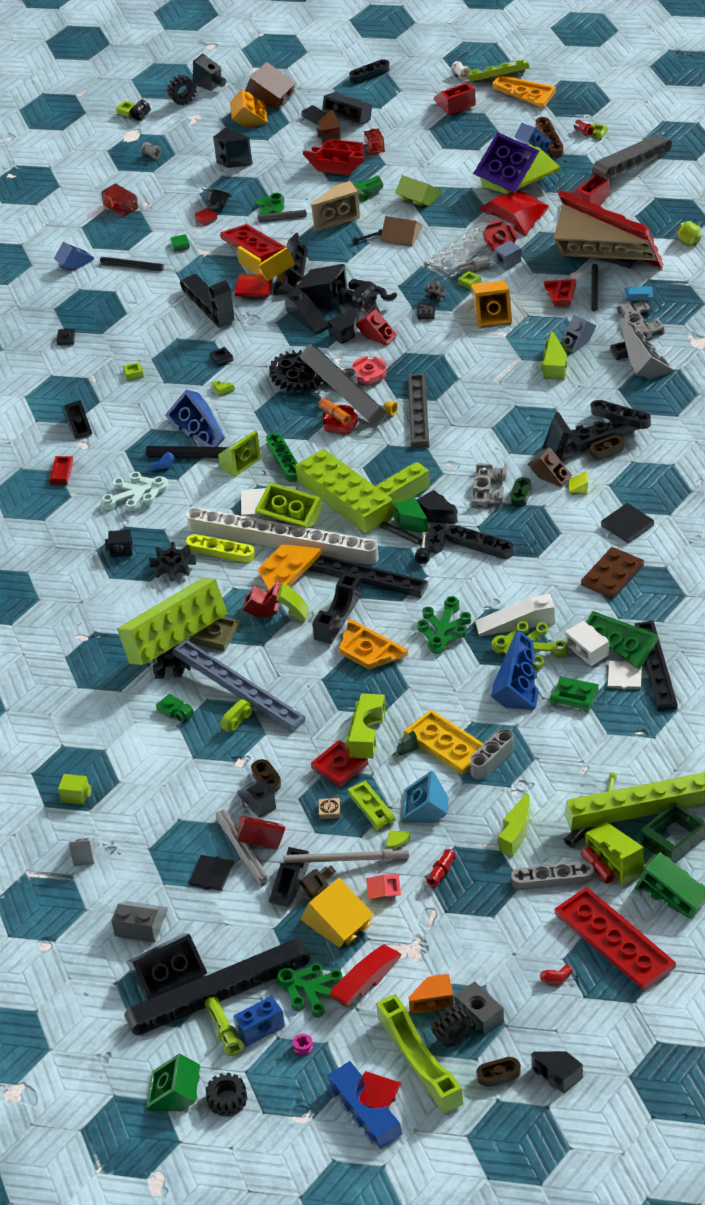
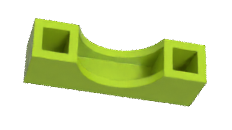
M361 694L360 700L356 701L355 713L352 715V725L349 726V737L346 738V749H349V757L374 759L377 747L376 730L369 727L374 724L383 723L386 711L385 695Z

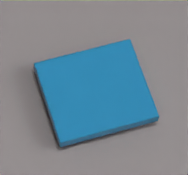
M631 286L625 288L626 301L653 300L652 287Z

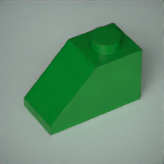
M416 498L394 503L395 511H393V518L402 529L419 533L428 532L427 517Z

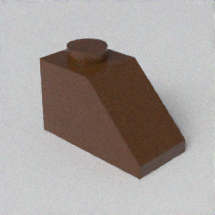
M330 110L318 121L319 128L316 129L317 137L321 138L322 143L331 139L341 140L340 126L334 111Z

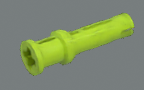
M215 997L208 998L205 1001V1006L218 1029L217 1037L219 1041L223 1042L225 1053L229 1056L240 1053L244 1048V1044L238 1039L237 1030L229 1024L218 999Z

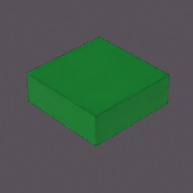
M186 234L170 237L174 251L190 248Z

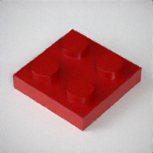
M338 740L311 762V768L341 788L369 763L367 758L349 757V749H346V744Z

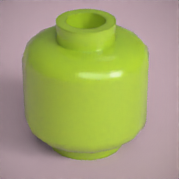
M691 221L682 222L676 231L678 240L688 246L694 243L698 244L702 238L700 234L701 227Z

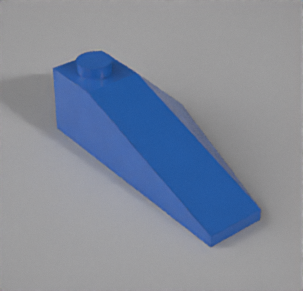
M186 389L165 414L173 427L183 431L186 435L196 439L206 447H218L225 439L209 405L198 392Z
M520 630L516 631L494 680L491 697L506 708L534 710L539 695L538 688L535 687L534 682L537 678L536 672L533 671V662L535 661L533 641Z

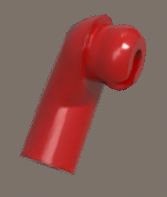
M567 964L559 971L543 970L540 973V980L546 984L560 985L573 973V970Z

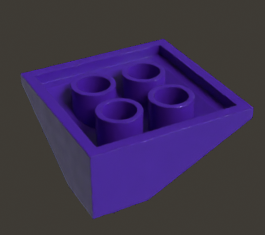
M497 132L473 174L516 193L540 151Z

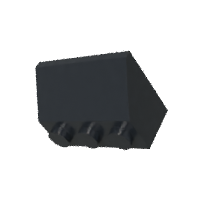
M183 933L126 961L135 982L147 1000L207 974L192 937L188 933Z

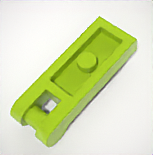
M366 781L348 789V795L370 820L376 831L382 829L383 825L387 823L390 825L395 822L393 813Z

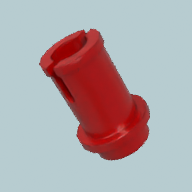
M581 120L575 121L579 126L574 125V129L582 132L585 136L592 135L594 128L591 124H586Z

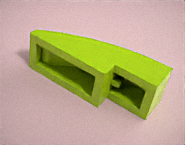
M526 793L503 819V831L498 836L499 850L512 857L523 843L529 828L530 794Z

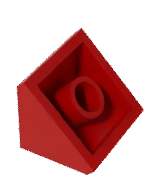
M240 815L237 842L278 850L285 832V826L277 822Z

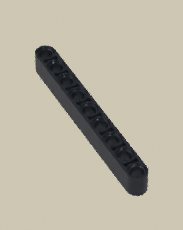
M294 939L132 1006L126 1010L124 1018L134 1035H142L206 1008L205 1001L210 997H215L221 1002L276 979L282 969L290 968L295 971L309 963L311 957L301 940Z

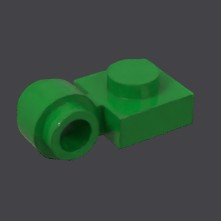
M170 693L156 704L157 711L169 718L175 716L179 722H186L194 713L193 708L189 704H184L182 700Z

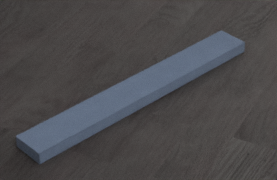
M184 640L173 649L174 656L240 699L250 702L254 708L289 731L294 732L305 722L304 715L188 640Z

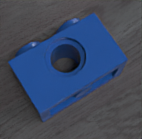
M524 123L520 124L514 136L521 143L539 147L545 153L552 142L551 139L537 128Z
M272 996L233 1015L237 1034L246 1046L285 1027L283 1010Z

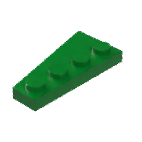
M594 611L591 612L586 620L589 626L594 627L600 635L608 639L611 650L639 670L659 639L658 635Z

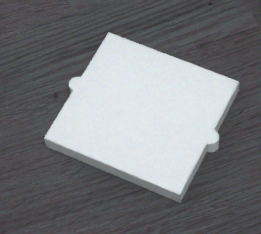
M626 660L609 661L608 688L622 690L641 689L642 667L639 670Z

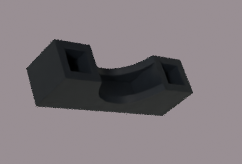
M343 572L336 584L334 599L327 612L320 610L312 623L314 640L329 644L333 643L363 593L361 576Z

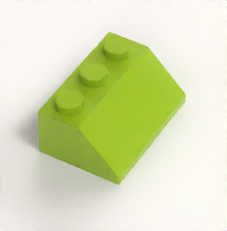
M416 462L378 483L375 487L393 499L394 505V503L409 500L430 487L429 470Z
M269 482L255 509V513L308 528L315 525L322 511L321 498Z

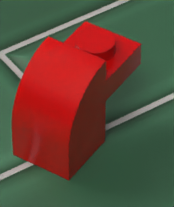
M276 581L268 592L253 586L245 596L242 610L256 617L274 616L278 613L280 602L276 600L279 587L282 584Z

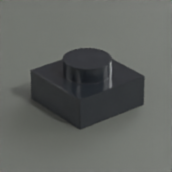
M58 329L57 345H74L75 329Z

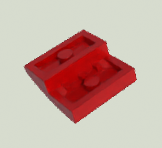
M240 274L236 284L235 296L268 297L271 293V285L274 278L267 282L261 274Z

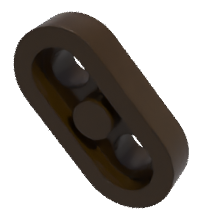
M612 435L594 442L590 446V455L595 459H603L624 449V439L621 436Z
M259 759L252 763L251 772L256 781L263 780L274 792L278 791L281 787V778L271 763L265 759Z
M505 1057L483 1063L477 1068V1081L482 1086L491 1087L515 1080L521 1074V1065L519 1060L514 1057Z

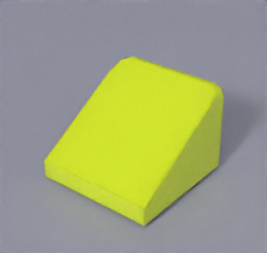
M587 471L569 479V494L588 493Z

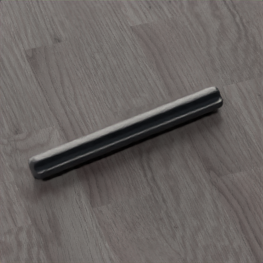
M146 446V456L163 457L165 453L170 452L174 457L219 458L218 454L228 447Z

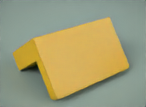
M239 246L237 248L239 263L252 272L261 274L259 272V264L262 263L261 259Z
M284 248L260 263L259 272L268 282L296 263L289 250Z

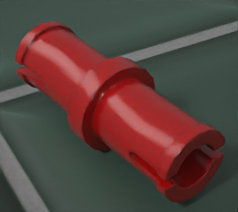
M445 849L441 858L434 863L433 870L426 878L428 885L437 887L443 876L448 874L450 871L449 867L456 858V853L453 850Z

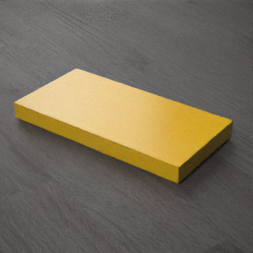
M432 709L403 731L404 737L414 731L417 735L419 747L461 775L470 769V757L483 745L482 742Z

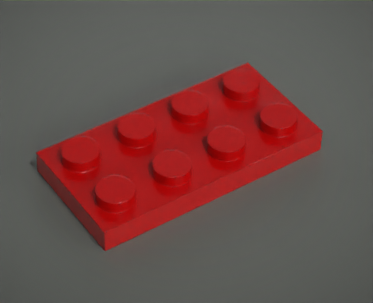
M248 224L220 232L222 240L236 248L239 246L259 257L261 262L286 248Z

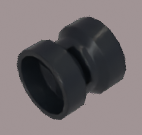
M139 100L130 109V115L133 119L140 121L151 111V107L147 101Z

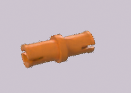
M322 398L319 401L318 407L326 411L331 418H336L344 425L350 422L351 416L341 410L339 405L331 403L326 398Z

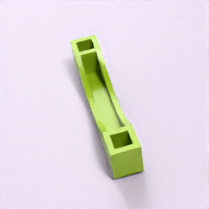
M394 994L377 1002L378 1020L441 1112L445 1114L463 1105L461 1086L452 1073L442 1067L430 1053L398 996Z

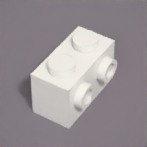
M581 621L565 631V642L568 648L590 666L609 656L608 639L600 635L594 627L589 626L586 622Z

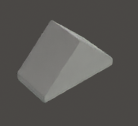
M94 837L73 839L69 842L74 866L94 864Z

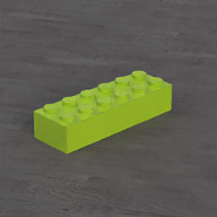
M324 448L295 465L297 482L314 495L320 497L322 501L364 533L375 529L383 521L386 522L393 518V499Z
M201 578L118 627L117 631L129 664L145 665L228 613L216 579Z

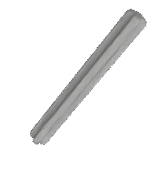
M226 810L217 811L216 819L259 884L267 882L268 875L248 844L237 842L238 829Z

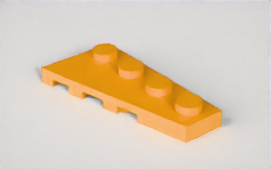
M498 75L493 82V89L541 108H545L556 93L555 86Z

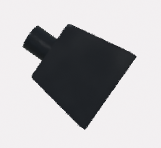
M204 54L193 60L192 81L196 86L210 91L214 90L217 86H225L226 79L221 77L220 65Z

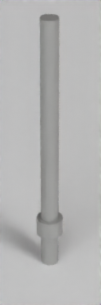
M383 849V851L283 855V863L383 860V862H387L393 859H408L409 851Z

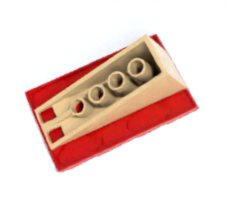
M559 190L558 196L562 202V208L553 239L562 256L635 259L663 269V259L658 253V248L655 246L654 239L650 236V230L647 226L626 219L624 215L605 210L600 205L582 200L580 196Z

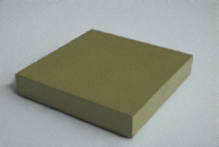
M222 617L192 635L189 640L192 644L225 651L240 627V620Z

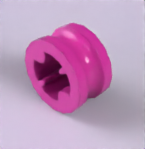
M307 1034L295 1036L293 1039L294 1053L298 1056L309 1055L313 1050L312 1038ZM306 1043L307 1046L304 1044V1047H300L299 1044Z

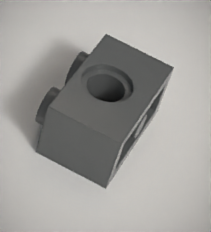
M475 981L454 995L455 1005H461L474 1020V1027L472 1028L478 1030L484 1036L504 1022V1008Z

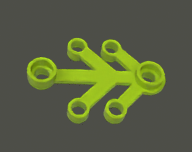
M521 621L517 624V628L507 636H496L492 640V649L498 654H506L516 631L520 630L523 634L528 633V623ZM544 622L538 623L536 630L527 636L533 641L534 650L551 651L557 658L565 657L568 654V645L562 640H557L554 643L534 642L539 637L548 633V625ZM535 655L533 667L535 669L543 668L544 658Z

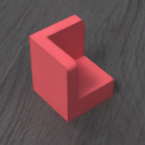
M383 874L366 878L369 899L401 895L399 874Z

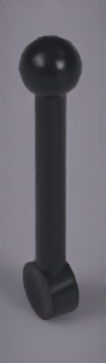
M382 229L363 237H353L351 241L353 244H357L361 240L377 235L381 236Z

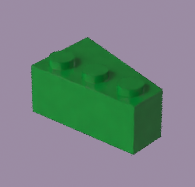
M661 852L644 869L634 887L638 891L644 889L651 893V898L655 900L660 898L668 902L669 908L690 919L705 903V886L698 883L687 871L678 867L669 857L664 856Z

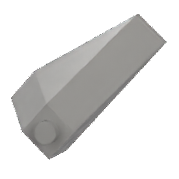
M620 319L629 361L634 368L633 372L637 376H644L647 379L672 373L674 369L663 356H659L655 352L656 348L645 340L646 337L640 330L626 319Z

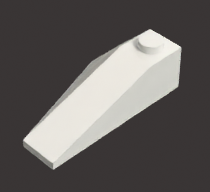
M551 594L526 598L476 620L475 624L478 635L481 637L514 631L517 628V624L521 621L527 622L529 628L536 627L541 622L547 625L555 624V607Z

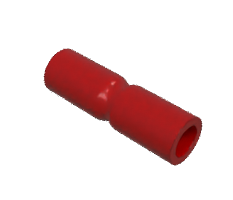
M591 847L584 848L581 856L586 862L593 865L594 871L606 884L611 883L615 878V874L602 862L601 858Z

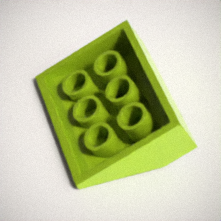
M528 145L540 152L518 189L560 171V166L539 147ZM480 178L483 188L506 194L512 192Z

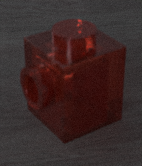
M379 128L364 131V142L369 155L385 152L384 138Z

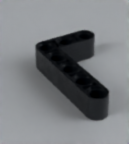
M197 274L180 280L183 292L217 327L235 320L231 289L226 280L208 286Z

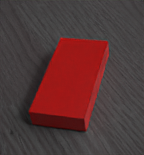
M55 456L49 479L50 485H68L74 462L73 456Z

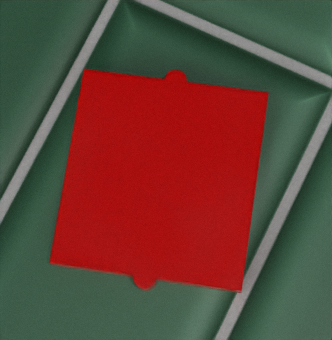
M365 1071L362 1075L365 1089L362 1091L359 1101L370 1108L388 1107L389 1109L392 1102L396 1101V1094L401 1086V1082Z

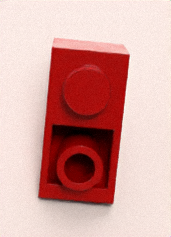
M376 308L355 324L366 338L383 345H388L397 336L396 332Z

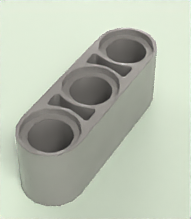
M500 729L470 757L472 778L484 780L513 753L514 735L511 730Z

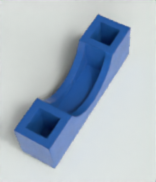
M351 1061L328 1074L330 1082L328 1088L334 1097L338 1096L341 1099L340 1103L346 1112L350 1111L353 1114L352 1118L358 1128H364L365 1136L371 1144L375 1142L379 1149L403 1135L400 1122L388 1107L370 1108L359 1101V1097L365 1089L362 1075Z

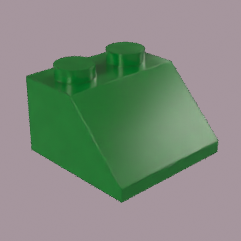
M179 1053L153 1070L146 1109L154 1111H182L188 1106L193 1105L197 1099L196 1092L200 1080V1064Z

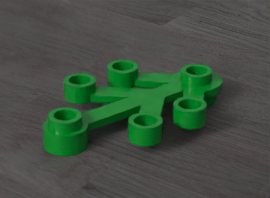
M449 596L444 601L445 611L441 622L434 615L432 607L427 606L422 609L423 618L427 620L418 621L417 628L428 639L427 646L434 654L444 652L447 643L458 638H464L467 635L466 627L463 625L471 623V614L469 612H462L459 619L450 622L452 614L460 609L459 600L455 596ZM429 622L437 630L436 636L429 629ZM455 629L454 633L445 636L446 632Z
M314 963L310 967L297 972L290 968L282 969L278 973L276 981L280 988L287 989L292 999V1008L295 1011H301L305 1008L304 998L299 996L296 987L304 989L311 1004L312 1015L319 1018L325 1014V1008L320 1003L316 994L330 998L329 992L332 989L322 985L330 982L337 984L343 976L342 972L338 969L323 975L322 965ZM308 976L314 978L308 981L302 980L303 978H306ZM355 998V1000L349 1005V1007L352 1006V1005L355 1003L356 998Z

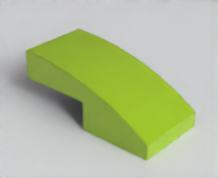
M283 583L279 587L276 601L289 607L288 614L304 623L307 618L308 605L296 591Z

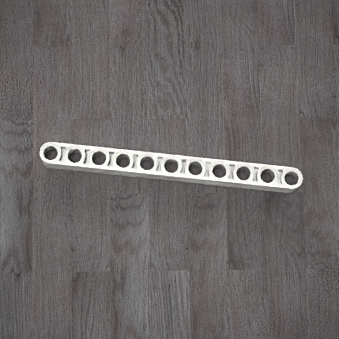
M191 508L186 512L188 529L194 533L279 548L282 544L320 548L322 555L368 565L375 564L379 559L377 542L372 539L201 508Z

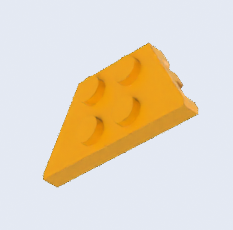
M282 544L258 568V573L264 581L267 590H270L276 581L290 587L322 555V550L320 548Z
M349 619L347 622L348 626L346 631H344L343 640L339 646V654L368 670L408 655V649L352 619Z

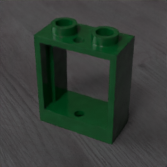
M676 802L640 830V844L656 855L661 852L664 856L669 857L674 864L705 839L704 821L691 814L685 807H681ZM674 822H677L691 832L677 845H673L659 835Z

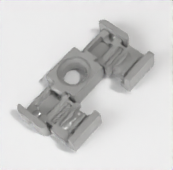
M645 300L633 303V306L631 301L625 302L624 305H617L618 313L622 312L624 319L629 322L639 320L633 324L642 334L646 335L645 340L652 338V333L660 331L662 334L665 333L664 326L658 318L653 319L654 321L650 323L646 322L645 325L641 312H647V314L651 315V308Z
M504 463L503 468H493L492 464H476L478 476H474L473 495H475L474 500L471 499V507L486 509L488 508V502L489 504L503 505L504 487H501L499 493L498 491L494 493L490 489L491 479L492 481L495 479L506 481L507 463ZM481 484L486 485L485 487H478Z

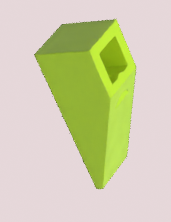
M551 332L550 338L546 339L547 350L544 349L543 352L544 361H541V371H544V379L565 380L567 354L555 333Z

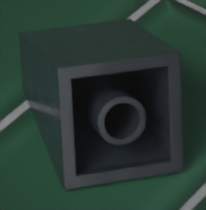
M345 264L310 269L304 275L302 281L296 285L295 289L298 288L305 293L316 307L333 311L339 303L338 291L342 288H347Z

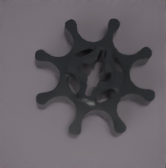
M171 542V548H168V550H161L159 547H156L157 558H149L150 568L156 567L154 568L155 577L159 578L162 574L168 573L171 581L175 580L174 575H177L179 572L189 576L190 571L187 565L197 564L195 555H190V546L186 545L183 549H176L175 542Z

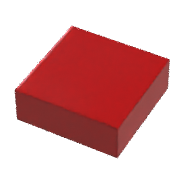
M207 207L195 213V219L205 226L217 220V214Z

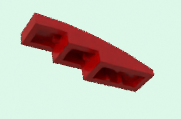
M385 944L381 945L357 963L329 992L330 998L349 1007L358 995L362 997L372 984L374 986L378 985L402 956L401 953Z

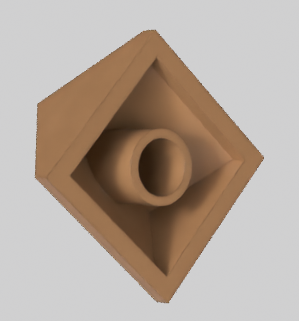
M385 216L381 242L413 246L423 225L415 220Z

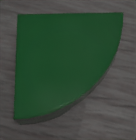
M414 731L408 733L402 743L398 744L397 753L399 756L418 749L417 735Z

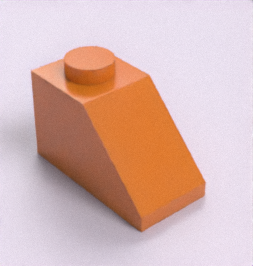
M449 974L427 977L408 997L410 1014L445 1010L447 1007L451 1009L454 1002Z

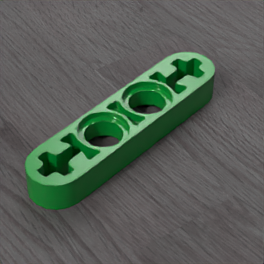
M279 433L268 434L266 436L267 447L284 477L289 482H297L295 465L298 463L283 437ZM285 461H290V462H291V463H288V464H283V462H285Z

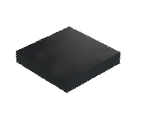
M628 503L601 520L602 527L626 543L631 542L654 525L652 518Z

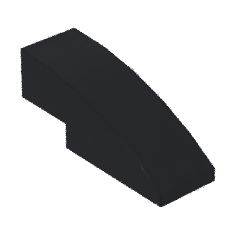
M288 847L286 855L310 854L309 851ZM281 863L268 902L290 907L301 886L299 881L305 877L309 863Z

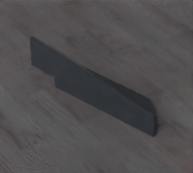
M297 232L288 240L286 245L296 264L277 276L272 293L274 295H286L295 290L297 282H300L304 277L308 249L305 245L301 246L299 243V234Z

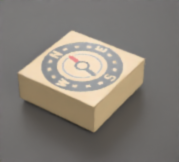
M340 798L319 799V819L340 818Z

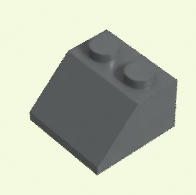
M131 901L118 903L111 919L114 935L155 943L168 908Z

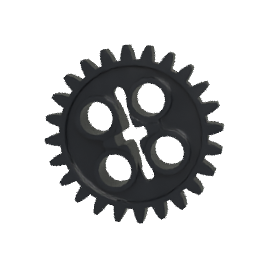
M292 350V353L285 351V355L280 353L279 357H274V361H271V365H269L271 382H275V386L280 385V389L286 388V392L291 389L293 393L297 390L303 393L304 389L309 392L310 388L315 390L316 385L321 386L323 378L299 357L302 353L301 350L298 353Z

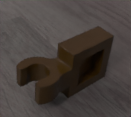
M332 865L328 868L324 867L320 871L314 869L300 880L299 883L310 899H313L329 886L326 880L336 871Z

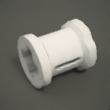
M458 61L454 62L450 69L451 73L458 75L462 80H466L468 78L467 74H470L471 71L469 67H464Z

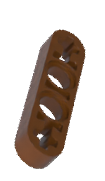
M537 118L536 128L553 141L548 148L550 156H563L564 146L549 118Z

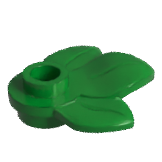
M273 193L270 197H262L256 200L254 204L261 207V215L273 212L279 213L284 209L285 200L281 193Z

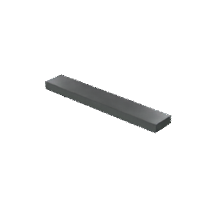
M425 373L408 374L411 447H430Z

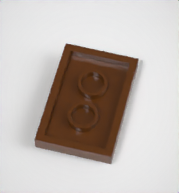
M611 546L581 579V586L614 599L644 566V560Z

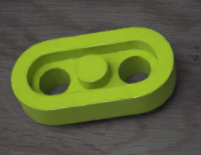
M244 699L239 700L223 716L220 723L221 729L229 733L236 730L245 719L250 717L252 713L251 703Z

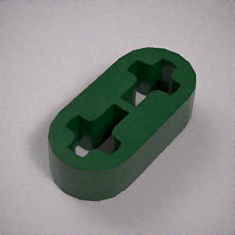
M520 477L516 479L510 495L513 506L523 507L527 504L531 493V480L529 478Z

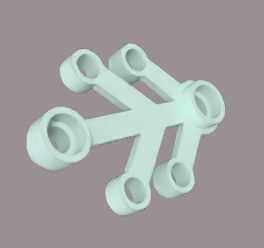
M132 472L130 474L132 483L146 484L140 486L126 483L121 477L115 478L113 480L115 489L129 491L114 496L105 494L101 499L102 508L107 511L113 510L116 507V502L133 497L126 501V508L129 511H134L137 509V504L142 496L144 504L151 505L154 503V498L158 493L166 491L168 480L161 476L154 479L142 477L139 472Z

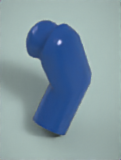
M167 452L160 461L152 462V471L168 469L174 461V455Z

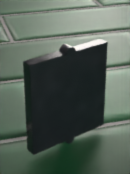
M200 855L189 885L222 891L234 864L233 860L222 859L219 856Z

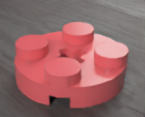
M368 356L355 360L352 368L357 371V381L363 383L364 386H371L373 383L385 378L387 374L384 360L373 356L374 359H368Z

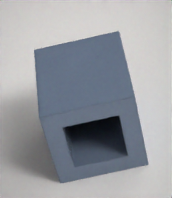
M511 241L495 248V263L505 270L520 263L521 248Z

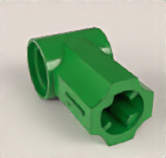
M378 175L362 183L358 181L352 183L358 191V199L361 202L366 201L370 194L383 188V182Z

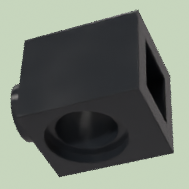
M130 529L108 531V539H105V548L109 550L110 557L133 555V541Z

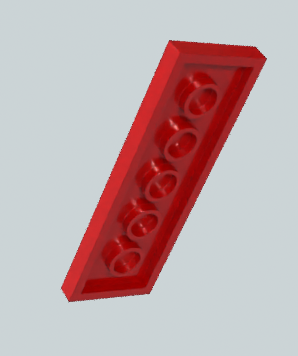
M587 886L554 909L557 917L643 991L676 968V962Z

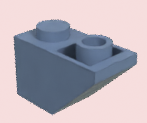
M573 315L560 342L563 349L575 353L590 341L597 325Z

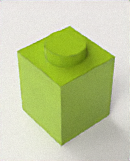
M63 774L58 787L61 802L84 805L87 797L91 795V785L88 783L87 776Z

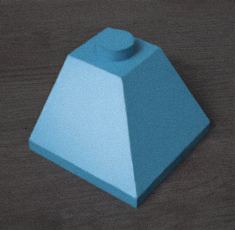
M428 772L404 789L401 821L404 823H434L440 818L445 817L448 813L449 798L435 772Z

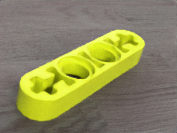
M192 534L186 539L191 552L248 563L255 559L254 547L248 544L199 534ZM210 545H216L215 548H208ZM229 548L234 549L233 551H230V552H226V551H225L226 549H229Z

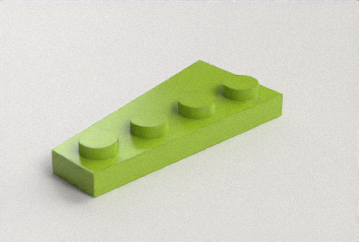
M520 59L513 63H502L497 67H485V70L481 71L479 69L471 70L467 76L468 81L471 82L529 69L530 67L527 59Z

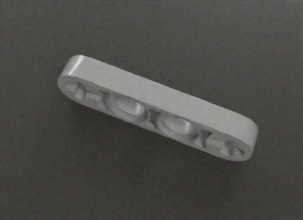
M575 862L518 868L511 873V883L516 889L588 883L594 878V867L588 862ZM567 872L569 875L567 877H559L558 873ZM545 874L548 877L546 879H538L536 876Z

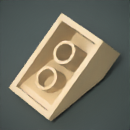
M351 181L335 185L311 203L315 232L360 218L358 191Z

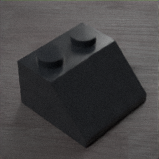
M224 128L213 136L216 162L227 168L251 166L253 164L249 137L228 128Z

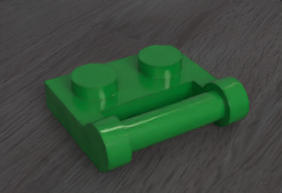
M560 676L554 693L551 694L550 704H561L590 712L599 690V684Z

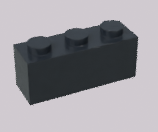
M333 92L324 95L322 110L326 112L333 110L337 116L357 123H363L371 120L372 104Z

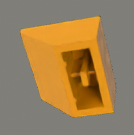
M241 89L230 101L232 120L241 126L250 127L266 125L268 123L264 102L255 99L249 92Z

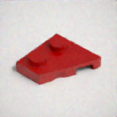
M576 279L543 282L545 290L554 306L564 307L571 305L577 285Z

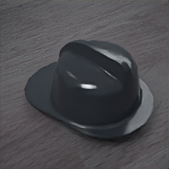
M201 188L206 191L205 200L211 209L225 207L229 198L232 197L231 194L221 190Z

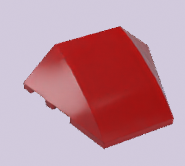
M331 139L322 143L321 147H312V151H303L304 157L318 172L349 175L364 162L363 142Z
M523 191L500 195L480 207V211L491 217L496 214L514 224L515 231L525 237L528 235L529 229L533 228L535 222L541 219L549 209L548 204Z

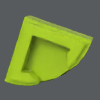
M593 123V135L598 139H602L608 132V126Z
M220 380L211 382L213 389L219 396L235 391V386L230 382L223 383Z
M389 830L386 849H392L393 851L397 850V847L407 844L410 839V832Z

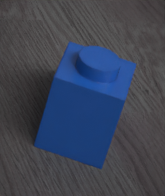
M62 242L54 260L59 263V267L65 270L67 268L76 270L93 261L94 257L86 250Z

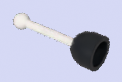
M422 532V548L415 552V561L419 564H426L430 560V552L425 548L428 532Z

